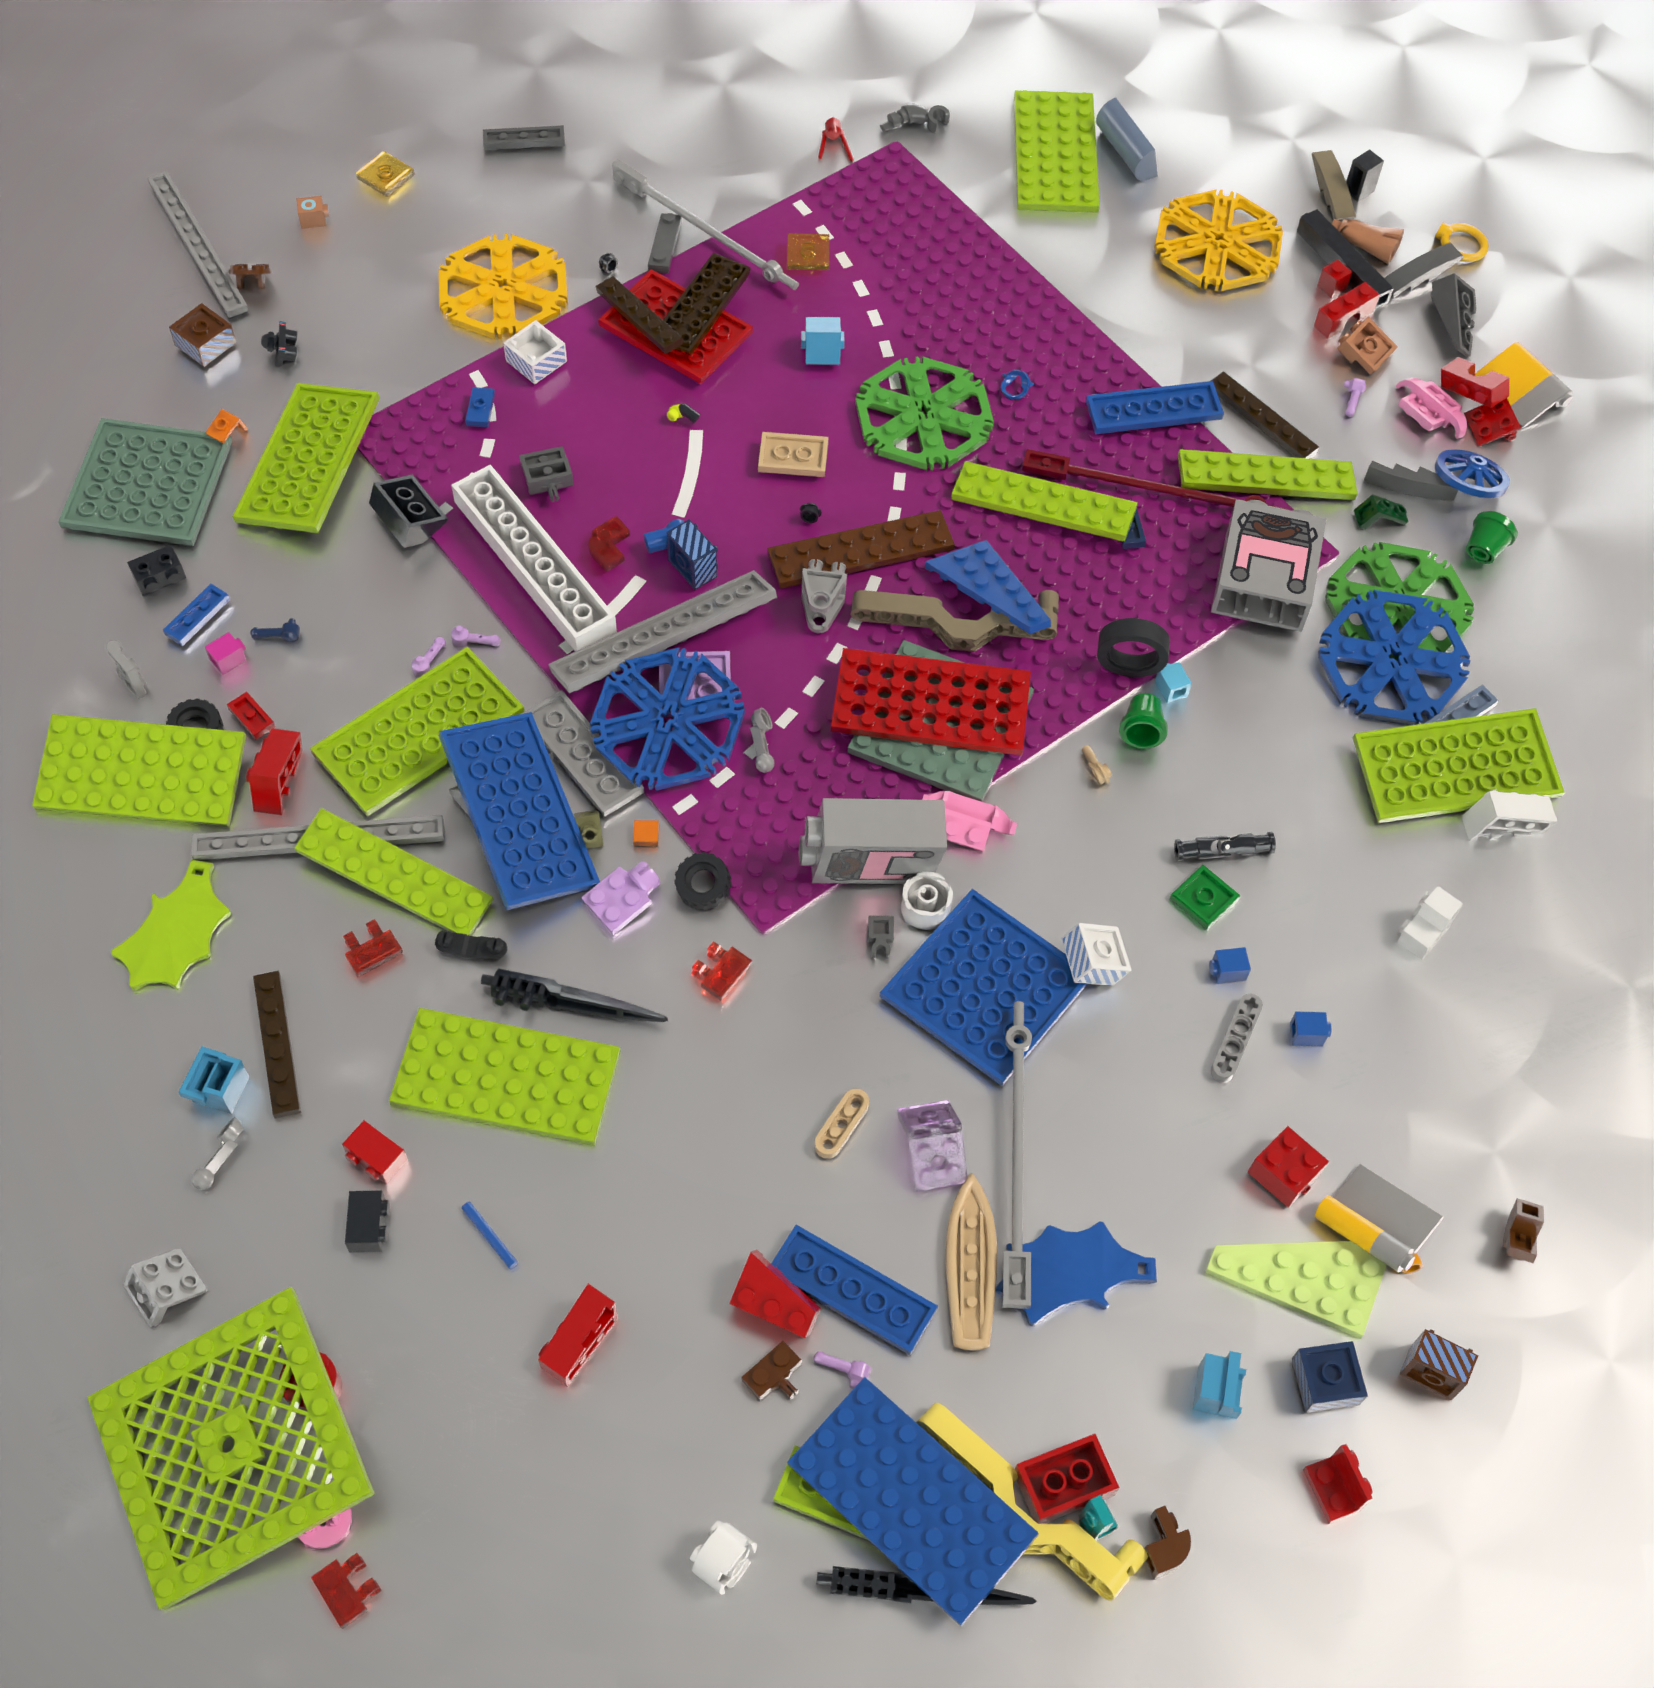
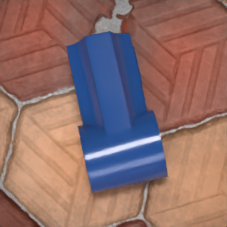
M676 519L668 523L666 528L643 534L647 551L653 553L667 549V531L685 521Z

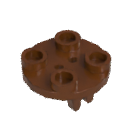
M248 264L230 265L228 272L229 274L236 275L237 289H244V278H247V275H254V278H258L259 289H265V274H272L269 264L251 265L252 268H248Z

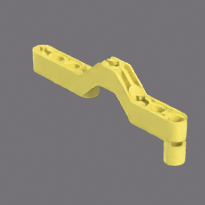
M934 1403L917 1420L916 1423L1039 1533V1536L1023 1554H1054L1100 1596L1110 1601L1128 1583L1129 1576H1133L1148 1559V1554L1143 1546L1131 1539L1127 1540L1113 1556L1082 1527L1070 1519H1066L1062 1524H1037L1015 1504L1013 1484L1018 1479L1016 1470L942 1404Z

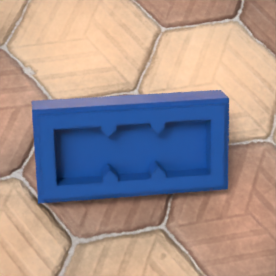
M472 388L466 417L467 426L489 427L495 397L494 389Z

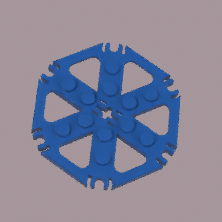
M1374 590L1373 593L1368 591L1366 594L1367 601L1363 600L1360 594L1356 596L1355 600L1353 597L1323 631L1319 641L1321 644H1326L1327 648L1320 647L1318 658L1340 703L1344 698L1348 697L1344 707H1347L1350 703H1355L1357 708L1354 714H1358L1362 708L1365 709L1360 717L1407 725L1421 724L1423 721L1421 714L1426 715L1428 720L1438 715L1467 681L1470 671L1461 668V666H1469L1471 661L1469 660L1470 655L1448 613L1446 612L1444 616L1440 617L1443 608L1441 607L1437 612L1432 611L1433 601L1431 600L1426 606H1423L1428 599L1423 597ZM1386 602L1410 605L1415 609V614L1398 634L1384 610L1383 605ZM1357 613L1371 641L1342 636L1339 633V628L1351 614ZM1440 626L1446 631L1454 651L1445 653L1420 649L1418 647L1435 627ZM1391 653H1393L1394 656H1399L1397 661L1394 658H1389ZM1335 661L1368 665L1370 667L1356 684L1347 685L1343 681ZM1418 674L1451 679V684L1438 699H1432L1428 696ZM1390 680L1405 707L1404 710L1382 708L1374 703V699Z
M679 648L625 660V663L630 667L629 669L625 664L621 663L620 668L623 671L621 675L611 671L613 680L607 675L590 722L592 734H601L598 738H593L595 748L632 784H634L636 778L637 787L641 786L643 780H649V790H652L655 786L657 791L710 778L711 774L715 775L717 773L716 768L712 766L714 763L719 762L722 766H725L724 757L729 762L745 715L744 703L734 702L742 698L739 687L702 653L700 659L697 651H694L691 658H686L687 652L685 648L681 651ZM669 664L672 668L661 695L640 673L647 668ZM699 673H706L722 688V692L688 700L695 677ZM616 693L624 694L641 710V712L606 719L610 702ZM671 711V717L673 720L669 719L668 722L664 725V719L662 717H667V715ZM726 718L731 722L725 742L719 747H716L694 725ZM647 737L636 767H629L613 751L615 745ZM673 742L696 763V768L693 771L674 776H666L663 773Z

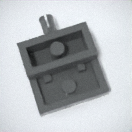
M563 446L519 455L530 495L548 492L550 501L554 502V496L556 501L560 499L557 489L574 486L572 471Z

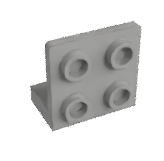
M180 1248L131 1265L123 1283L124 1288L150 1328L161 1323L168 1307L202 1295L207 1290Z

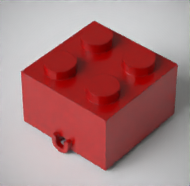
M1287 1126L1255 1158L1247 1173L1289 1208L1301 1195L1305 1196L1311 1189L1310 1185L1321 1175L1329 1160Z

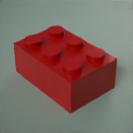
M1096 1434L1018 1463L1015 1467L1018 1475L1016 1481L1030 1514L1037 1524H1046L1081 1510L1090 1499L1101 1495L1103 1500L1116 1495L1120 1488Z

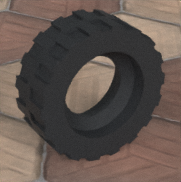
M195 698L194 700L188 699L185 702H180L171 709V713L167 716L166 725L183 726L191 718L202 717L207 721L206 729L224 730L223 721L218 709L207 700Z
M706 852L692 854L693 856L685 858V861L679 864V868L675 872L676 879L674 884L684 903L686 902L691 908L694 907L696 910L716 908L730 894V887L732 888L731 875L722 859L717 858L714 854H707ZM707 870L715 876L714 886L707 892L695 891L691 885L692 877L699 871Z

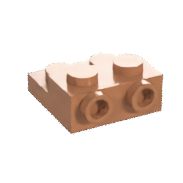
M1368 316L1363 322L1358 320L1350 328L1351 334L1346 332L1338 340L1340 345L1337 349L1350 363L1356 360L1371 375L1398 346Z

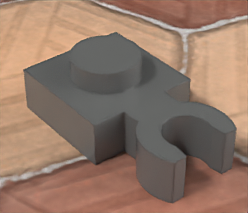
M869 916L868 942L874 943L871 949V956L876 958V951L881 949L885 951L886 959H889L891 948L888 943H893L894 916Z

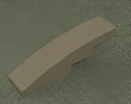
M1333 151L1313 152L1312 159L1320 192H1324L1327 207H1331L1333 220L1354 219L1356 214L1349 189Z

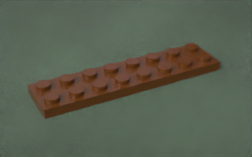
M938 510L768 547L767 554L781 589L802 584L803 568L808 569V563L811 559H815V567L817 559L822 561V571L831 572V565L834 562H838L837 570H839L841 562L846 565L845 574L952 551L955 544L942 511Z

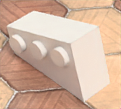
M1496 790L1485 793L1476 804L1461 816L1469 841H1475L1478 839V836L1490 835L1491 839L1499 838V834L1512 833L1513 837L1543 834L1558 822L1550 797L1538 796L1537 794H1518L1516 792L1504 793Z

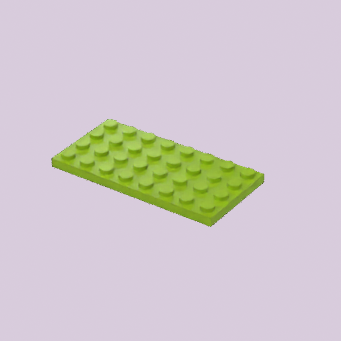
M1015 90L1017 209L1099 212L1093 93Z
M297 383L232 516L235 523L319 533L379 402L378 392Z
M467 646L318 742L310 750L313 756L368 817L449 763L438 736L440 731L519 715L525 712V709Z
M1536 708L1355 733L1352 737L1378 823L1466 811L1476 804L1485 793L1493 790L1504 793L1537 794L1538 796H1548L1550 798L1562 797L1565 793Z
M52 714L32 806L40 810L230 827L246 734L238 731Z
M419 1008L389 1103L392 1106L595 1146L621 1050L618 1046Z

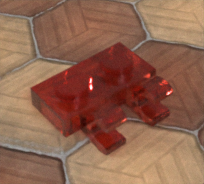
M375 919L366 923L367 930L372 939L362 945L359 944L352 931L343 936L345 944L350 950L345 953V957L357 977L403 954V950L391 930L383 933Z
M712 942L707 948L709 951L707 956L711 960L718 962V964L713 969H710L703 962L697 960L692 966L693 971L691 974L697 979L703 980L701 983L703 989L722 1001L752 965V960L733 946L727 952L719 944Z
M358 1553L348 1558L342 1566L337 1559L311 1577L342 1629L365 1614L368 1609L364 1603L382 1591L373 1578L364 1582L356 1591L349 1578L367 1566Z

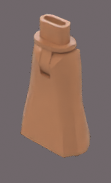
M1334 219L1332 225L1352 245L1367 251L1388 265L1399 248L1404 234V229L1378 227L1354 219H1344L1343 221Z

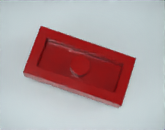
M248 692L243 693L227 704L229 711L255 740L276 727L274 721Z

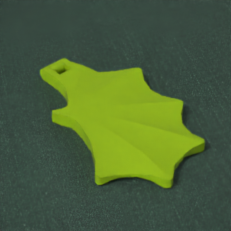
M191 860L181 884L164 898H158L155 893L152 894L153 907L146 920L137 932L112 949V956L122 961L128 968L130 974L129 985L133 991L147 984L156 983L167 984L178 989L183 975L191 965L211 957L210 941L213 932L221 922L231 916L230 909L213 892L211 878L214 869L213 863ZM196 870H197V871H202V872H203L202 876H201V875H195Z

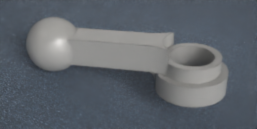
M761 707L751 715L753 727L750 730L757 755L755 761L756 768L760 772L767 773L773 769L775 764L773 757L769 755L765 732L772 729V721L767 711Z
M232 1118L217 1136L221 1146L204 1168H200L193 1173L192 1183L197 1189L205 1190L211 1187L214 1182V1174L238 1145L234 1141L244 1128L237 1118Z

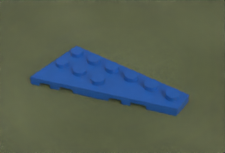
M987 540L925 561V569L930 572L936 571L940 574V578L945 581H952L957 585V589L981 604L987 603L992 607V611L997 614L1002 613L1006 615L1011 623L1027 633L1032 634L1051 627V619Z

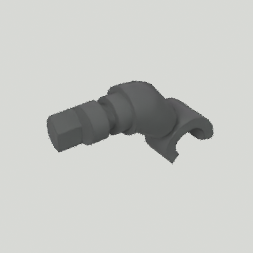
M915 103L902 106L897 113L892 112L888 114V121L880 124V128L883 132L900 126V123L902 125L905 123L909 125L911 123L925 124L927 122L928 129L935 133L937 121L948 124L950 113L946 107L941 105L933 106L928 112L927 108Z

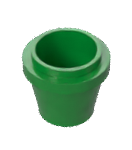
M1495 511L1481 512L1473 521L1474 528L1466 546V552L1471 558L1480 563L1491 564L1507 546L1514 543L1518 536V531L1514 523L1507 516Z
M1148 693L1138 694L1131 699L1127 713L1120 722V736L1127 744L1136 748L1156 747L1165 741L1168 732V725L1163 715L1162 702L1155 695Z

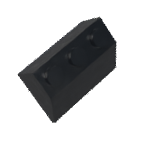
M413 474L373 483L369 504L404 548L424 543L447 522L448 518Z

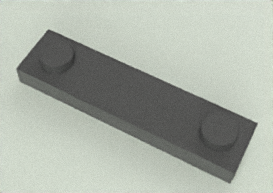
M564 125L483 129L484 150L565 146Z
M661 213L648 261V271L652 269L655 272L669 273L682 223L681 216L672 213Z

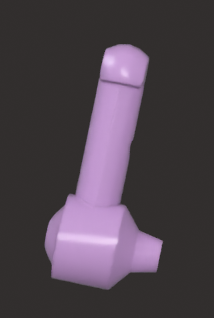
M1354 378L1351 381L1345 380L1344 387L1348 388L1351 394L1345 415L1348 417L1354 415L1359 396L1366 389L1365 380Z
M457 626L451 631L452 643L456 647H464L469 642L496 647L501 642L500 637L497 635L469 633L462 626Z
M437 637L423 657L417 656L412 661L411 665L414 676L419 678L430 671L429 664L441 648L445 647V639Z
M821 1351L814 1355V1362L816 1364L825 1365L847 1373L851 1380L850 1388L852 1389L864 1377L868 1379L872 1370L863 1361H852L850 1363Z

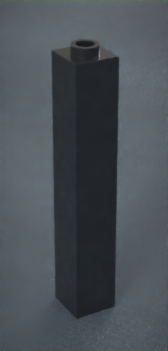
M1318 209L1302 215L1299 220L1297 233L1328 265L1338 259L1352 271L1348 283L1351 289L1366 282L1377 291L1380 296L1375 309L1388 304L1394 288Z

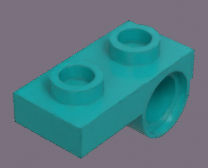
M1101 1495L1090 1499L1078 1515L1079 1526L1095 1540L1108 1535L1119 1527Z

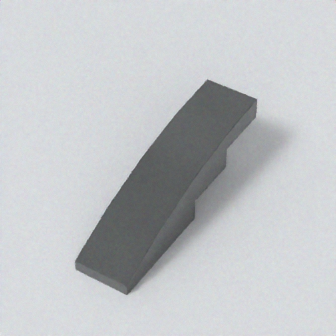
M1450 242L1413 259L1384 278L1394 288L1391 296L1395 298L1407 288L1413 290L1425 280L1428 282L1432 281L1460 261L1463 255Z
M1372 460L1364 478L1366 482L1391 491L1434 500L1454 501L1459 491L1444 482L1437 473L1421 466L1415 472L1397 463L1391 469Z

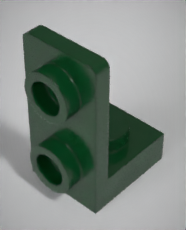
M1373 494L1354 509L1359 528L1365 530L1381 517L1403 525L1409 522L1406 515L1407 511L1402 504H1397Z

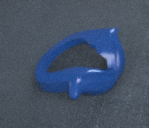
M1012 370L1007 374H1002L1004 380L1000 388L1005 397L1017 400L1024 398L1028 393L1029 387L1033 386L1034 383L1031 382L1029 376L1024 371ZM1017 376H1020L1023 392L1019 395L1009 394L1006 391V387Z

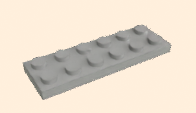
M562 690L522 713L532 712L547 749L603 817H606L644 793L642 785L637 787L636 778L634 784H632L595 748L593 738H598L600 735L598 733L592 734L588 720Z

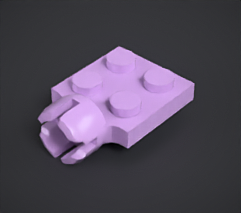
M644 861L638 863L629 871H625L619 866L581 897L583 902L613 935L652 904L648 895L661 883L656 872L652 868L649 869L648 866L650 865Z

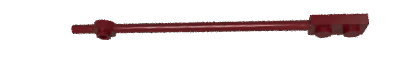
M1030 449L1026 450L1022 467L1023 472L1062 480L1066 479L1068 473L1234 507L1236 498L1069 465L1070 457ZM1252 495L1247 497L1245 500H1241L1246 502L1249 500H1259L1266 503V501L1262 497L1257 495Z

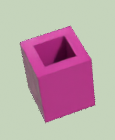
M229 632L205 646L209 660L222 675L247 661L243 652L246 650L244 644L239 638L234 639Z

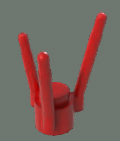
M834 117L828 119L825 122V130L822 131L818 158L822 159L827 137L832 140L840 137L846 153L852 162L854 159L845 138L844 130L841 129L840 121Z

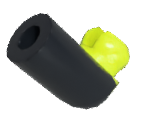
M685 403L673 405L667 412V418L670 421L686 417L694 424L701 416V414Z

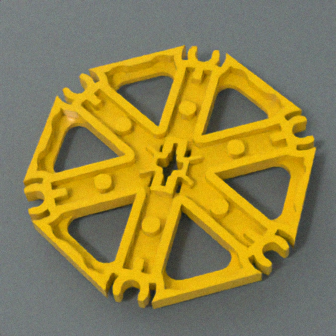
M1216 189L1173 199V201L1169 202L1168 208L1163 207L1155 241V253H1160L1159 260L1162 261L1163 265L1201 288V284L1204 282V289H1207L1208 284H1213L1215 291H1218L1220 285L1222 286L1221 291L1263 282L1269 278L1270 272L1275 273L1277 270L1283 236L1282 226L1275 227L1278 219L1273 214L1242 195L1236 193V197L1233 198L1234 192L1231 191L1229 196H1224L1222 194L1223 190H1220L1218 195H1216ZM1203 204L1211 205L1213 207L1211 222L1189 208ZM1237 209L1243 210L1257 219L1232 226L1233 214ZM1168 225H1176L1190 234L1185 237L1165 240L1166 227ZM1263 240L1270 241L1272 243L1271 256L1267 257L1247 244ZM1206 254L1203 272L1199 275L1190 272V270L1179 265L1177 262L1181 259ZM1229 258L1245 268L1251 275L1227 280L1224 276L1226 259Z
M494 234L493 241H491L489 235L450 254L449 257L445 258L447 266L440 265V269H438L439 306L442 314H447V319L449 322L451 321V324L495 339V333H497L498 339L502 340V334L508 333L511 338L514 336L513 332L517 334L535 320L544 325L558 318V315H561V307L559 306L566 307V303H568L565 261H563V258L558 259V253L553 248L511 234V240H509L508 234H504L505 238L503 240H498L497 235ZM515 246H521L539 253L536 258L513 268L512 250ZM482 248H488L491 251V270L467 262L464 258ZM553 273H557L558 288L554 291L532 285ZM452 279L475 288L456 297H451L448 295V280ZM515 302L541 312L524 321H518L515 318ZM493 304L492 322L483 323L467 317Z

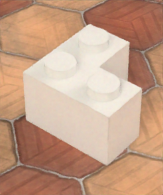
M1439 886L1432 893L1427 891L1419 901L1420 904L1412 914L1415 916L1413 920L1407 919L1398 930L1402 934L1397 942L1421 960L1450 927L1463 905L1462 902Z

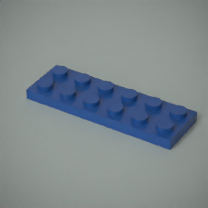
M1213 381L1086 396V404L1095 434L1222 420L1224 416Z
M797 1224L771 1263L807 1296L908 1355L912 1354L938 1309V1305Z

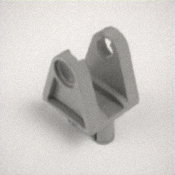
M811 559L808 563V569L803 568L801 597L809 629L815 633H824L830 628L845 603L846 565L840 562L839 570H837L838 562H834L831 565V572L822 571L823 562L817 559L815 567V559ZM822 617L825 619V622L822 625H816L813 619Z

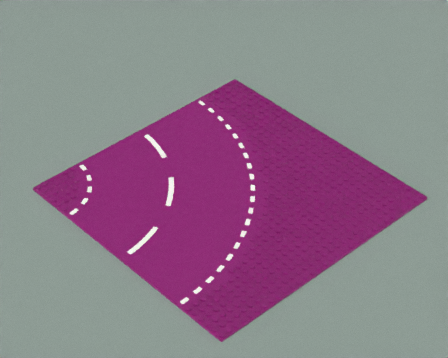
M898 141L888 144L721 232L764 261L775 260L781 266L784 274L799 283L796 290H793L779 280L776 283L766 280L761 268L713 237L673 257L669 273L657 272L687 289L712 253L751 267L748 278L727 305L725 311L753 326V333L702 384L599 326L598 319L612 306L603 297L598 296L543 325L565 343L567 362L536 384L532 383L506 361L503 346L373 414L357 447L384 481L413 474L448 518L447 522L431 538L554 686L567 695L589 723L593 717L607 676L602 680L584 686L578 691L569 693L551 673L548 664L575 651L454 502L452 484L491 465L612 611L616 619L617 632L753 570L776 590L777 598L770 600L768 603L759 605L747 613L735 616L725 623L718 624L709 628L706 632L696 634L686 641L677 643L664 650L679 648L681 651L685 648L686 652L730 651L731 681L739 687L742 696L741 699H737L734 702L744 703L745 715L729 762L724 757L725 766H722L719 762L714 763L712 766L716 768L717 773L715 775L711 774L710 778L657 791L655 786L652 790H649V780H643L641 783L644 787V794L694 854H701V852L712 853L717 858L722 859L732 878V888L730 887L729 896L762 934L767 933L841 884L812 883V866H800L799 840L800 836H805L806 817L818 815L823 798L922 800L924 794L945 791L847 753L854 734L831 732L843 648L897 654L903 640L964 663L1031 671L1030 687L1034 688V693L1027 707L1023 754L1005 753L990 784L991 786L1156 677L1157 673L1146 677L1121 676L1108 671L1100 664L1097 658L1099 633L1107 624L1119 619L1139 618L1160 625L1170 637L1168 663L1173 664L1180 662L1244 620L1211 613L1226 532L1233 507L1068 473L1066 479L1062 480L1022 471L1026 450L1030 449L1070 457L1069 465L1182 487L1178 461L1180 449L1233 452L1201 422L1095 434L1086 404L1087 395L1162 386ZM649 271L623 283V285L630 290ZM806 317H840L841 332H844V349H841L840 364H806V349H801V331L806 329ZM917 356L920 358V363L921 358L926 357L967 369L969 373L972 372L974 374L972 382L980 379L981 385L984 383L994 420L992 432L989 433V439L984 445L950 467L945 462L944 469L941 468V464L938 462L934 463L933 470L929 469L927 463V470L878 456V453L874 452L876 444L867 446V440L864 442L855 405L856 395L860 393V386L863 385L864 381L900 359L903 365L904 358H907L908 362L913 364ZM935 369L926 371L931 394L955 379L952 374ZM1012 370L1024 371L1034 385L1029 387L1028 393L1024 398L1017 400L1009 399L1004 396L1000 388L1004 380L1003 373L1007 374ZM894 373L879 383L881 388L908 396L904 377L901 373ZM1017 376L1006 387V391L1009 394L1019 395L1023 392L1020 376ZM473 387L495 390L489 427L466 425ZM971 396L952 408L975 416L982 413L977 396ZM685 403L701 414L695 424L686 417L670 421L667 418L669 408L673 405ZM922 406L921 412H923V414H925V418H927V413L925 412ZM867 408L870 423L874 427H880L896 417L895 415ZM941 429L945 447L948 449H955L970 439ZM917 431L894 445L896 448L918 454L922 452ZM762 432L828 437L825 477L758 472ZM563 446L572 471L574 486L557 489L560 499L556 501L554 496V502L550 501L548 492L530 495L519 455ZM967 461L1138 502L1137 510L1146 544L1145 547L1122 549L1121 541L952 500V492L963 465ZM1192 489L1241 500L1257 495L1262 497L1267 505L1289 509V511L1294 510L1279 495ZM814 503L821 509L822 514L818 517L817 522L810 524L801 519V505ZM938 510L942 511L955 544L952 551L847 574L845 603L830 628L824 633H815L807 625L801 597L802 584L780 589L767 554L768 547ZM676 519L683 521L690 519L693 524L696 523L698 525V529L711 544L718 547L717 577L694 590L668 561V549L653 553L647 551L643 534L666 528L668 523ZM1324 537L1318 570L1339 556V551ZM985 540L993 547L1037 603L1038 595L1042 591L1052 590L1059 594L1057 635L1055 638L1042 640L998 635L975 652L950 649L930 628L863 622L851 617L854 592L867 590L935 597L942 601V607L954 618L978 621L990 613L992 607L987 603L981 604L960 591L952 581L941 579L940 574L936 571L930 572L925 569V561ZM816 617L813 621L816 625H822L825 619ZM1135 641L1121 642L1112 646L1120 652L1132 655L1146 654L1155 650L1145 643ZM659 666L644 669L640 675L660 693ZM622 670L615 672V674L621 675L623 673ZM859 670L857 672L861 676L870 674L867 670ZM857 689L854 691L855 694L860 696L865 695L867 693L863 689ZM616 693L610 702L606 719L641 712V710L624 694ZM761 707L767 711L772 721V729L765 732L769 755L773 757L775 764L773 769L767 773L760 772L756 768L755 761L757 755L750 730L753 727L751 715ZM861 709L851 711L854 715H862L864 713ZM662 717L664 725L669 719L673 720L672 717ZM726 718L694 726L716 747H719L725 742L731 722ZM647 737L615 745L613 751L629 767H636ZM673 742L663 773L666 776H674L693 771L696 768V763Z

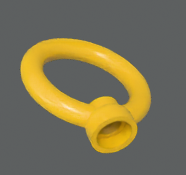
M1443 222L1435 235V238L1441 240V245L1450 243L1449 237L1454 232H1465L1476 238L1480 244V250L1473 254L1460 252L1463 255L1460 261L1463 262L1481 260L1488 252L1489 245L1485 235L1477 228L1468 224L1456 223L1448 225Z

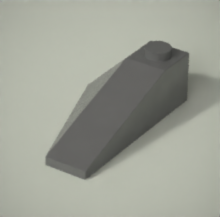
M1454 273L1432 282L1431 299L1442 318L1456 350L1465 357H1470L1473 341L1470 329L1474 328L1475 324L1471 318L1472 314L1476 313L1475 289Z

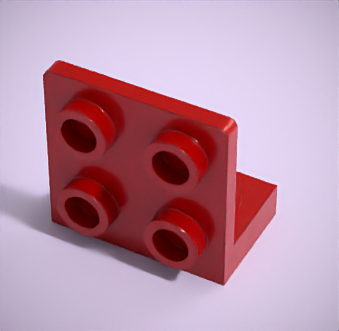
M1347 1444L1341 1445L1331 1457L1308 1465L1303 1469L1328 1524L1360 1512L1373 1499L1371 1484L1367 1478H1363L1358 1468V1458L1353 1450H1349Z

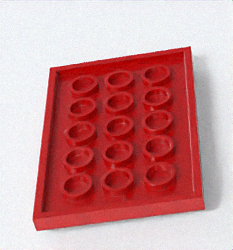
M651 269L629 291L664 320L686 288ZM613 306L598 319L599 326L699 384H702L753 333V326L724 310L693 354H688L678 349L665 354Z

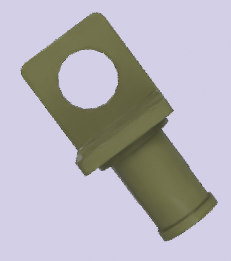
M599 811L574 813L575 821L586 848L602 847L603 838Z

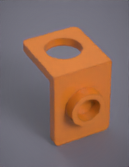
M221 409L207 429L206 434L221 443H225L236 426L244 431H247L248 428L240 418Z

